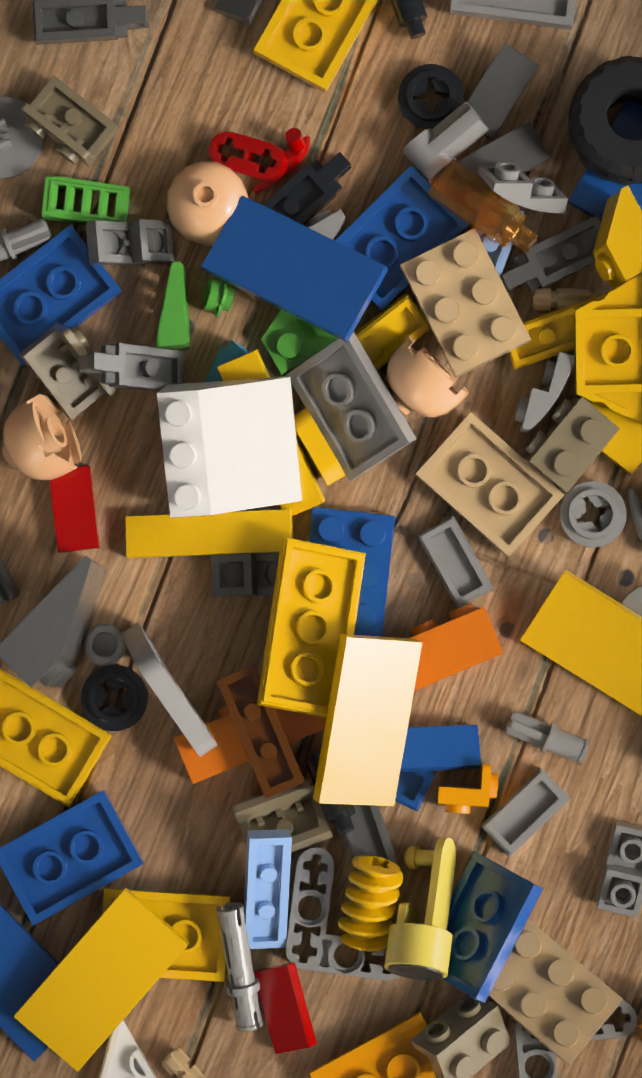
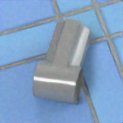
M465 101L433 129L428 128L412 139L402 152L418 172L431 183L450 169L457 161L456 157L489 129L475 110Z

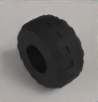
M623 56L602 63L580 83L570 105L568 127L572 148H574L579 157L578 159L586 168L595 173V176L605 181L608 180L618 183V185L630 186V184H642V139L635 141L623 139L614 133L609 126L606 115L607 111L618 103L633 102L642 106V57Z

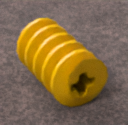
M359 855L353 858L352 864L361 871H352L348 877L349 881L356 886L347 887L345 890L346 897L352 901L342 904V912L347 916L341 917L338 920L339 928L348 932L342 934L340 940L343 944L358 950L380 951L387 946V933H389L390 926L393 925L391 918L396 912L395 902H397L400 895L398 887L403 882V874L397 864L385 858Z

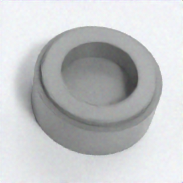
M100 624L93 627L87 633L84 641V649L88 658L94 663L103 666L119 662L127 649L121 636L122 631L110 624Z

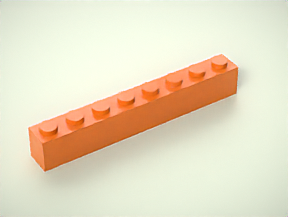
M470 603L449 612L452 620L442 625L436 626L434 619L411 628L413 637L408 639H416L422 642L414 691L504 653L485 607L475 610L473 604ZM227 706L218 710L221 718L205 724L218 746L200 757L183 733L174 737L192 784L250 761ZM275 708L289 744L325 729V717Z

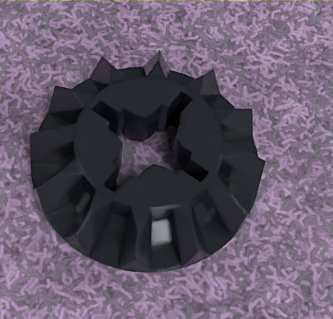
M425 64L411 70L402 80L398 92V103L403 117L407 118L416 128L433 129L464 102L463 87L458 77L448 68L437 64ZM428 82H431V87L434 88L436 95L444 97L443 100L436 101L433 113H430L427 102L418 99L419 96L425 95Z
M106 665L95 670L85 681L81 692V704L85 715L95 726L107 731H122L134 726L145 713L148 702V692L143 679L134 670L122 665ZM105 682L115 691L121 688L125 689L127 686L130 687L122 698L126 713L115 705L105 707L102 710L99 708L105 704L104 701L108 698L107 689L103 685Z

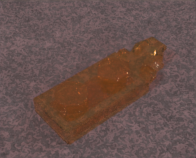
M453 159L428 191L430 198L473 229L475 228L476 231L494 244L497 243L505 248L510 241L522 251L528 253L537 241L538 235L523 225L526 216L520 212L518 205L502 198L487 183Z

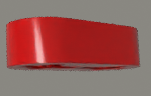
M224 131L217 134L209 145V155L213 162L220 163L241 175L273 182L280 179L287 170L288 159L286 153L278 146L266 141ZM233 140V147L244 151L243 158L230 156L226 162V156L221 153V149L223 146H230ZM269 151H271V158L276 160V165L274 168L268 167L266 172L263 173L264 167L256 162H252L254 155L267 157Z

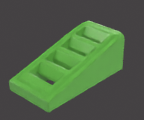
M46 175L42 217L45 221L79 225H86V223L95 220L127 222L131 188ZM58 190L66 191L64 210L56 209ZM75 192H83L81 212L73 211ZM92 193L100 194L98 215L90 214ZM109 195L117 196L114 217L107 216Z
M180 261L172 262L169 269L155 340L156 348L178 351L190 350L189 347H191L186 273Z

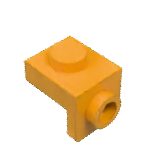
M481 763L479 788L437 785L436 802L438 804H445V812L470 814V806L489 807V798H497L498 773H491V764Z

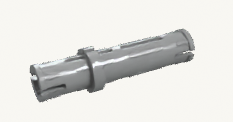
M232 902L223 904V907L218 906L216 912L228 970L227 994L232 997L236 1028L238 1031L246 1032L256 1030V1027L260 1028L263 1025L257 994L260 990L259 979L254 976L243 904Z

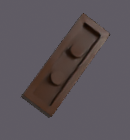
M255 664L216 681L266 799L300 785L305 781L275 708L257 705L261 675Z

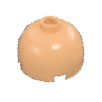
M200 161L186 166L174 177L167 192L166 209L172 226L184 239L198 244L213 246L227 220L234 212L241 196L243 195L248 198L243 181L230 168L217 162Z
M408 336L394 351L386 369L387 382L394 392L392 398L398 408L406 415L412 410L423 417L436 418L447 414L469 394L468 390L463 387L458 392L453 387V384L458 380L454 374L425 347L418 351L411 346L416 340Z
M38 394L18 406L8 416L3 431L4 446L2 452L7 463L12 468H17L24 475L36 480H52L76 469L77 466L75 464L81 462L82 457L80 444L70 421L63 428L60 419L56 416V413L62 410L48 396Z

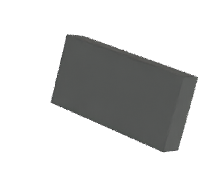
M354 805L356 813L351 816V820L355 829L344 834L352 859L359 855L385 858L399 866L379 806Z

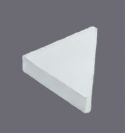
M123 1020L110 1034L99 1078H157Z

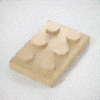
M475 228L400 264V269L455 378L530 342L531 338Z
M472 412L415 474L508 558L564 496L559 489Z
M529 919L524 925L488 996L568 1066L623 1001V998Z

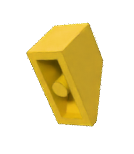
M628 185L607 199L593 249V255L596 259V270L599 276L609 283L611 289L642 273V210Z

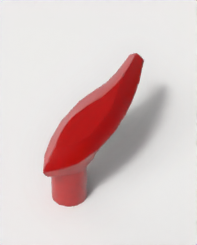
M298 128L289 129L285 133V138L289 145L284 150L288 159L285 174L273 182L260 180L251 190L256 194L291 174L306 156L309 150L310 136L303 137ZM276 160L273 161L270 167H275Z

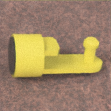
M443 837L438 839L434 850L420 849L419 846H409L404 853V862L409 869H419L420 866L432 867L424 924H420L421 915L416 907L411 903H401L398 908L397 922L389 928L384 968L401 977L432 981L448 976L453 935L447 931L456 866V849L451 838Z

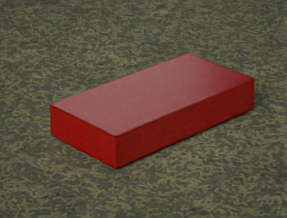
M80 466L61 477L49 480L58 553L101 549L91 466Z
M295 962L255 971L254 976L259 979L260 984L258 993L275 1054L306 1049L316 1045V1038Z

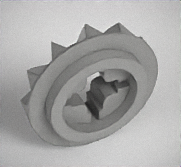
M598 481L583 482L573 487L565 495L559 510L562 529L573 542L588 548L605 546L614 541L622 532L626 522V507L620 494L610 485ZM584 498L587 499L588 503H591L593 508L609 507V510L599 517L600 532L591 521L585 523L583 521L577 523L576 521L586 512Z

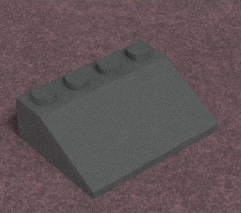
M86 555L0 643V658L31 688H61L77 671L72 665L79 659L107 571L101 564Z

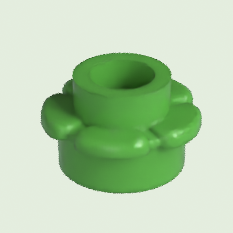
M210 277L204 291L202 309L213 312L215 317H218L222 310L229 311L234 297V287L227 286L228 283L223 280Z

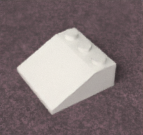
M290 376L171 384L157 392L170 518L214 515L302 501Z

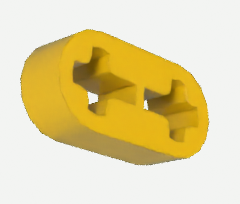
M307 408L294 414L296 435L325 484L329 486L345 476L343 469Z

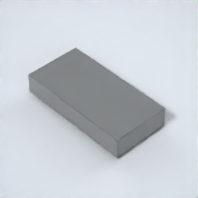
M454 516L417 536L456 609L494 589Z
M540 768L480 826L511 856L563 807L570 798Z

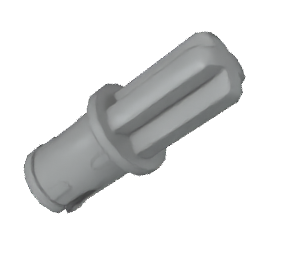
M39 219L9 232L6 229H2V234H0V261L9 258L16 260L18 259L17 254L49 242L51 240V232L45 220Z
M518 711L512 713L506 726L507 734L540 747L541 753L545 754L547 750L574 761L578 765L582 764L590 745V740L556 728L557 723L555 722L549 725Z

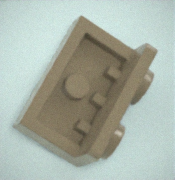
M54 75L30 105L25 102L20 108L27 119L24 125L42 140L46 135L51 137L59 144L56 150L74 165L80 160L87 167H90L119 131L117 124Z
M56 323L20 352L19 355L64 414L73 420L103 394L111 397L117 391L114 387L101 384V374L79 372V355H89L86 349L90 344L76 327L69 329Z
M582 396L572 397L570 400L564 398L551 412L550 417L553 419L551 424L544 432L541 430L536 431L524 446L527 453L523 458L564 493H568L620 429Z
M307 778L304 780V783L266 799L263 794L250 795L244 798L240 804L232 807L246 846L247 830L290 829L292 836L291 852L333 837L321 804L313 799L315 787L311 778Z
M468 994L460 998L453 1006L411 1039L413 1047L428 1056L436 1078H471L512 1044L498 1005L489 1000H486L485 1003Z

